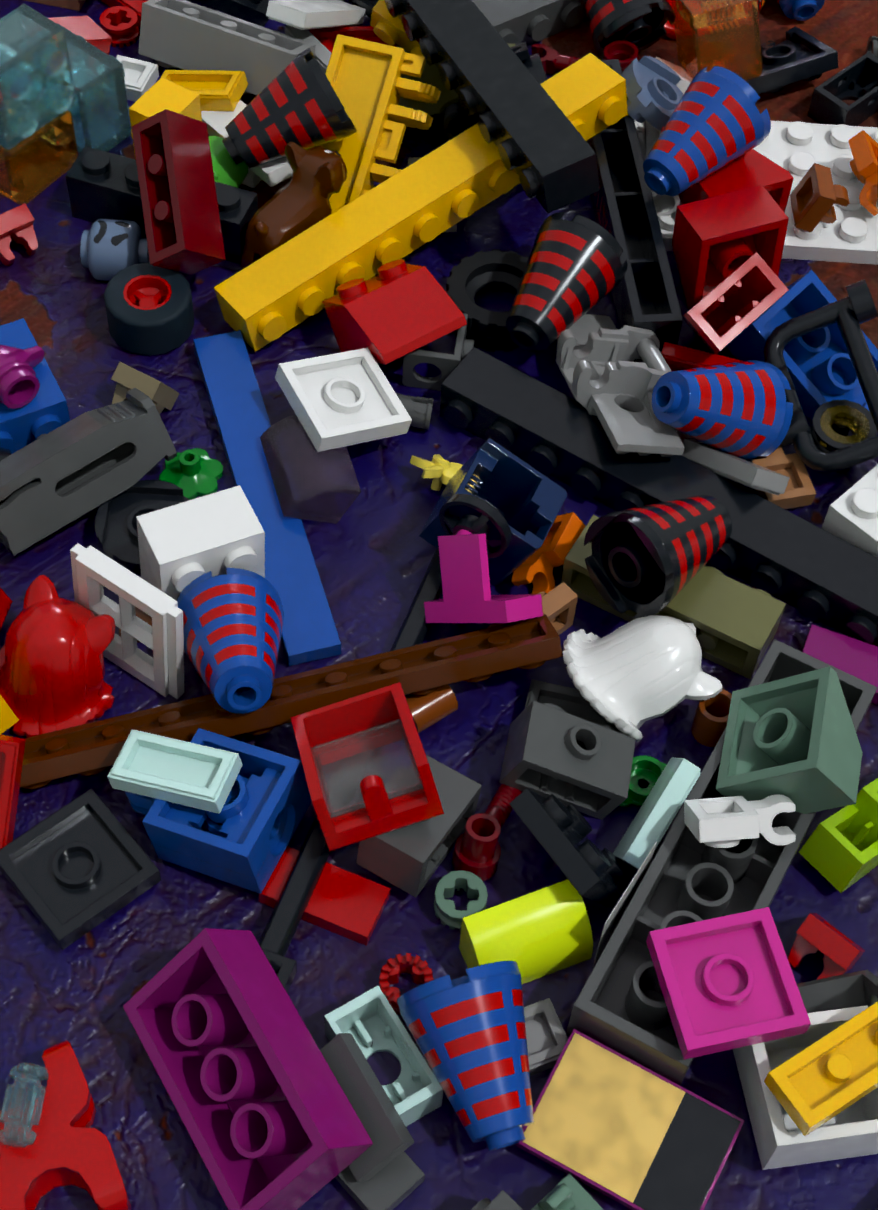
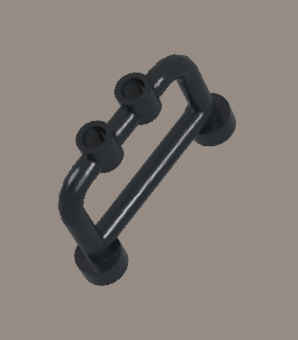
M865 279L846 286L848 297L790 319L777 326L766 339L763 349L764 362L773 364L780 369L787 378L791 390L785 389L786 402L793 403V415L789 430L781 444L783 447L793 444L795 452L802 463L815 471L825 473L841 471L878 457V435L833 452L820 451L814 443L793 380L784 360L783 351L790 341L837 323L878 432V372L860 324L877 318L878 313Z

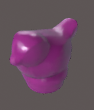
M0 345V403H4L8 408L17 409L27 405L35 398L39 391L40 383L36 378L33 367L38 365L44 358V350L41 347L34 346L32 348L20 349Z

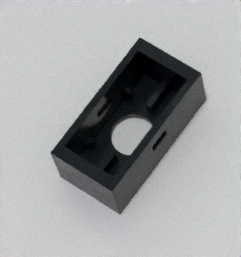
M868 52L816 87L807 116L818 124L858 126L878 112V57ZM850 99L855 100V102L848 105L843 100Z

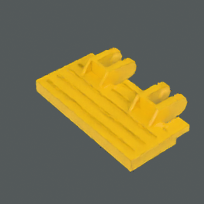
M337 34L325 75L357 132L349 137L321 145L329 150L337 151L343 158L347 168L346 181L343 183L340 191L332 194L329 198L332 209L331 214L371 190L375 182L382 183L401 171V169L375 162L377 159L396 164L406 127L429 130V127H431L433 117L428 113L398 105L400 97L436 104L439 100L441 91L436 86L401 77V74L421 78L426 63L425 56L407 53L404 48Z

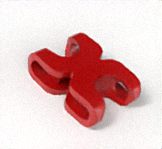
M65 1040L48 1047L42 1054L46 1069L47 1086L40 1100L24 1111L6 1113L0 1110V1210H35L40 1199L56 1187L68 1185L86 1190L97 1205L98 1210H131V1204L107 1136L98 1129L90 1128L94 1123L96 1108L87 1081L70 1042Z

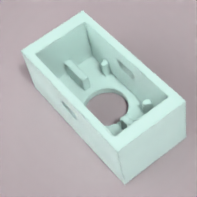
M379 986L370 989L324 1016L325 1035L329 1041L339 1033H351L366 1060L377 1052H389L399 1060L401 1065L399 1077L393 1083L382 1085L406 1127L442 1106L443 1089Z

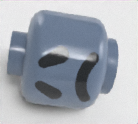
M98 219L92 224L90 230H84L82 233L80 246L81 264L83 268H89L90 274L96 280L110 281L120 270L134 264L150 262L147 239L143 238L141 227L134 221Z

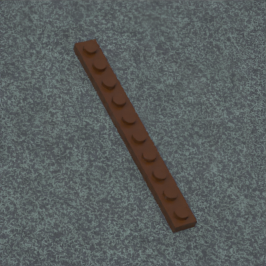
M544 614L540 617L502 624L274 679L269 700L261 708L250 713L237 714L229 712L217 703L212 694L24 738L26 742L20 787L36 789L48 784L53 779L74 774L94 775L104 771L108 766L114 765L132 729L186 742L192 740L198 728L226 737L244 733L259 735L269 732L277 725L291 722L290 717L398 682L401 683L404 694L425 695L434 692L439 686L459 681L479 682L488 679L493 673L517 667L521 669L537 668L545 664L547 660L563 657L560 636L547 615Z

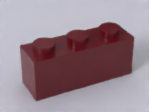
M165 109L131 126L150 265L192 275L225 261L207 123Z

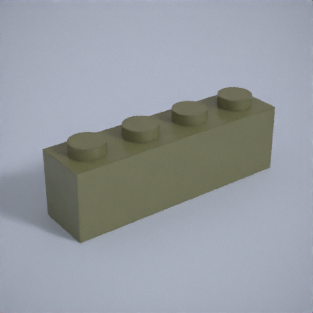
M593 514L564 559L561 583L564 582L578 595V598L630 622L636 619L633 617L638 613L627 610L621 614L611 607L597 591L588 573L585 558L592 555L591 543L584 546V540L590 525L600 518ZM703 566L673 600L655 615L669 616L680 619L683 622L693 623L696 627V637L701 646L702 657L751 680L777 632L786 603L773 598L769 593L761 589H753L725 576L716 568Z

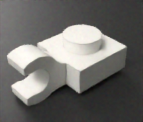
M780 794L770 795L756 801H747L743 796L684 800V823L699 843H704L714 848L734 847L740 843L741 839L759 838V833L768 842L784 846L796 841L795 833L788 826L772 827V821L779 813L795 812L796 804L789 797Z

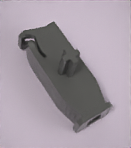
M133 388L126 392L128 400L87 411L48 434L44 433L38 436L34 442L0 461V542L14 556L132 487L161 459L164 458L169 461L177 456V451L167 429L149 396L137 388Z

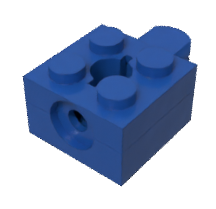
M198 728L190 741L191 743L239 753L243 764L220 814L124 792L129 799L132 809L137 813L146 815L142 823L159 859L261 894L312 802L302 761Z

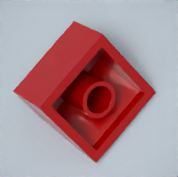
M763 185L677 206L672 245L688 310L756 252L778 276L789 218Z
M403 259L391 261L380 266L377 269L379 275L367 281L360 278L341 284L336 288L337 295L323 301L340 351L345 352L368 347L376 362L384 365L467 325L464 314L427 267L406 264Z

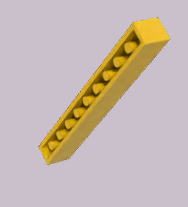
M589 53L540 84L585 141L628 115L626 79L592 53ZM477 123L213 287L224 320L234 331L241 330L244 341L256 352L270 342L280 338L284 333L309 317L319 313L325 308L323 301L338 294L336 290L338 286L354 279L363 278L364 281L371 279L378 274L377 269L380 266L404 258L463 219L470 217L474 212L491 201L509 192L513 187L521 183L519 175L514 169L507 170L501 160L498 147L494 142L487 143Z

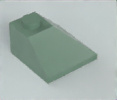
M831 666L732 692L716 790L719 793L729 797L743 796L747 801L761 800L775 794L785 795L796 804L795 812L803 814L856 804L863 752L837 672Z

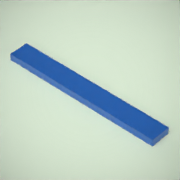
M241 330L193 339L195 355L234 485L241 486L265 531V579L275 587L281 599L284 611L281 642L288 665L293 666L340 655L341 642Z

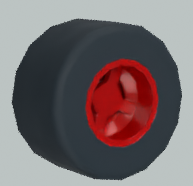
M150 262L134 264L120 270L108 282L104 292L109 331L120 347L134 354L152 356L166 354L180 347L190 337L194 326L192 294L189 282L179 271L150 265Z

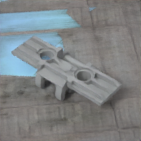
M592 314L583 315L569 329L562 331L557 339L556 363L575 400L587 409L589 415H596L616 453L638 452L641 456L660 454L661 457L682 455L685 447L676 430L659 421L652 409V393L657 381L664 374L671 372L669 365L659 350L660 341L656 334L649 329L623 325V328L617 329L609 316ZM642 359L643 362H634V360Z

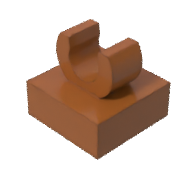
M816 163L812 165L790 194L795 227L808 232H812L820 221L824 223H834L836 221L833 204L845 207L849 204L847 189L841 185H833L830 168Z

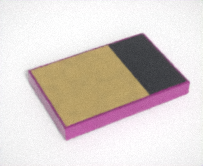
M573 1029L533 1107L534 1123L523 1128L526 1140L516 1143L515 1146L567 1175L570 1173L576 1180L630 1210H704L745 1120Z

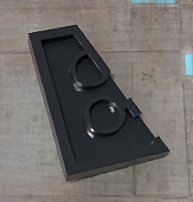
M794 27L786 31L785 41L775 45L774 41L769 40L759 46V54L757 56L737 57L720 67L739 75L758 94H771L781 91L785 85L800 80H816L822 76V73L838 68V51L800 28Z

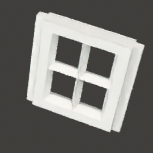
M77 543L70 549L75 602L90 609L95 616L102 614L110 615L115 621V626L121 629V637L115 633L114 639L104 650L103 656L164 697L170 694L178 699L184 693L183 610L178 608V601L91 545L85 548ZM103 586L119 596V604L104 595ZM135 607L152 617V626L136 616ZM137 640L153 650V658L137 648Z

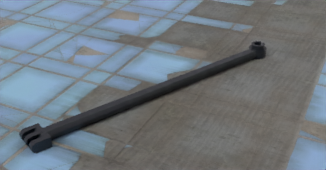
M437 548L390 651L423 644L431 623H426L424 602L443 598L439 549ZM375 751L339 763L328 787L334 813L351 807L360 787V782L364 778ZM317 815L313 820L258 942L287 993L297 972V961L287 958L285 955L331 852L329 851Z

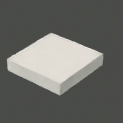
M368 347L279 363L275 379L317 452L407 434L412 419Z

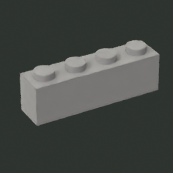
M148 0L142 3L138 54L155 59V64L164 68L244 71L248 86L243 94L258 95L307 48H310L313 55L315 54L316 44L186 0Z

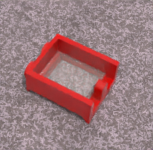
M400 682L290 717L311 801L329 851L444 814L432 772Z

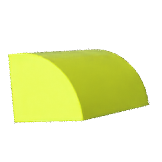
M569 879L462 918L459 949L468 968L500 961H516L523 985L591 959L593 936L583 898Z

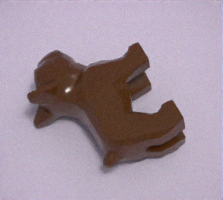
M289 142L285 146L284 153L289 166L293 170L292 179L285 187L279 189L249 221L241 258L242 269L331 215L332 209L329 198L332 194L340 191L347 178L346 164L337 151L329 150L322 146H314L307 151L295 142Z

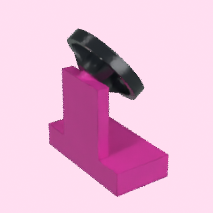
M456 494L448 498L439 512L441 526L447 534L438 536L443 599L424 602L426 623H510L543 616L541 594L491 595L488 558H496L502 555L512 538L510 527L502 514L486 501L472 495ZM457 505L466 506L482 514L479 517L465 514L459 518L449 514V508ZM488 520L496 526L500 533L502 541L500 546L491 547L487 541V537L490 534L486 524Z

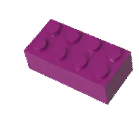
M204 928L123 1005L228 1210H298L373 1145L371 1138L251 930Z

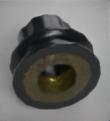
M832 400L822 404L815 411L810 426L814 443L822 452H833L874 437L877 434L870 411L860 404L848 400ZM849 467V468L844 469V470H841V471H836V473H844V472H847V471H849L852 467Z

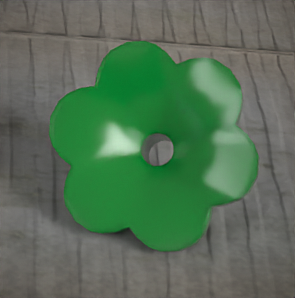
M201 448L188 449L181 453L177 452V456L169 461L165 459L166 469L160 473L159 480L175 484L183 489L184 497L192 500L197 496L202 497L217 492V480L223 475V465L220 461L209 458L208 453Z

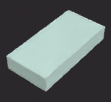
M132 729L107 778L114 789L220 814L243 764L239 753Z
M671 757L613 852L617 859L639 870L656 841V847L658 846L683 805L684 800H686L700 777L701 769L685 758Z

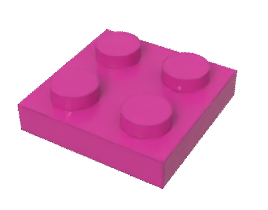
M769 907L649 931L646 943L684 1060L807 1032L811 1022Z

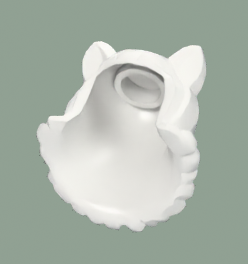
M650 615L636 618L603 638L596 634L594 635L592 632L586 634L584 629H580L568 634L567 639L563 643L564 664L567 665L568 675L572 679L575 688L579 690L582 697L590 703V706L599 715L603 716L606 721L613 723L623 734L635 738L636 742L643 738L641 731L638 729L645 721L663 716L685 699L707 700L713 698L723 688L720 680L703 672L701 668L702 650L696 637V627L694 624L683 622L673 617Z

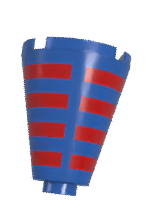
M714 66L709 72H706L707 67H704L692 79L643 163L645 182L653 192L658 195L677 196L755 148L769 135L771 121L767 108L760 114L755 105L760 96L736 73L720 66Z
M758 360L671 371L660 377L652 393V409L659 421L711 448L747 461H752L759 456L767 457L773 453L784 440L793 415V403L786 402L785 389L791 390L787 378L773 364Z
M226 568L227 574L212 577L210 571L199 576L183 589L176 601H178V608L183 610L184 652L217 703L223 709L232 713L245 714L261 708L271 696L284 623V611L278 592L267 579L249 570Z
M500 961L466 969L467 976L451 980L450 975H446L413 988L397 999L401 1016L471 1141L474 1143L485 1140L488 1151L498 1150L526 1140L522 1128L534 1123L522 982L516 961Z

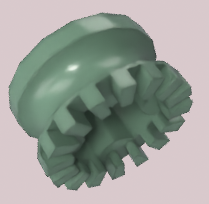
M464 870L451 871L444 875L437 883L435 890V916L441 920V924L444 926L448 925L449 929L454 930L458 928L461 931L462 918L486 909L488 893L482 879L474 873ZM460 888H462L466 892L467 898L475 900L468 902L467 910L460 911L455 909L453 900L444 898H452L455 889L460 891Z

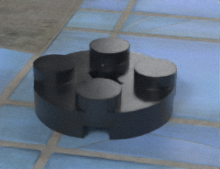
M138 481L135 485L125 490V493L116 496L112 501L110 499L101 504L95 517V532L101 552L137 576H141L136 516L189 501L188 498L183 496V489L166 481Z

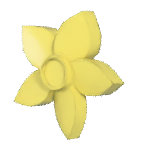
M440 454L433 455L432 461L413 455L410 459V464L424 469L422 478H433L430 488L435 491H440L442 484L447 485L449 480L463 466L460 463L445 460Z

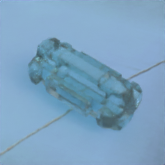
M20 1062L19 1065L13 1066L10 1070L9 1076L14 1079V1083L7 1084L0 1114V1122L5 1124L4 1129L0 1130V1143L12 1147L23 1148L33 1144L36 1140V1133L31 1131L32 1125H39L46 1088L41 1085L42 1080L49 1079V1073L45 1067L28 1062Z

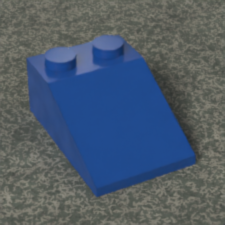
M810 270L788 286L789 291L726 345L736 359L764 362L763 349L766 339L777 326L837 301L813 270ZM837 323L796 338L785 346L783 357L805 416L812 420L815 411L822 404L832 400H848L858 403L869 410ZM863 332L878 372V349ZM859 415L860 419H865L864 416Z

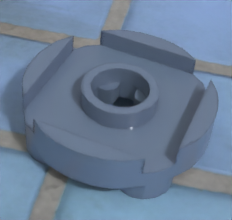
M643 56L639 61L635 58L621 74L626 79L627 112L635 121L639 123L647 121L661 132V128L666 125L683 96L681 90L676 86L681 78L675 71L656 58Z

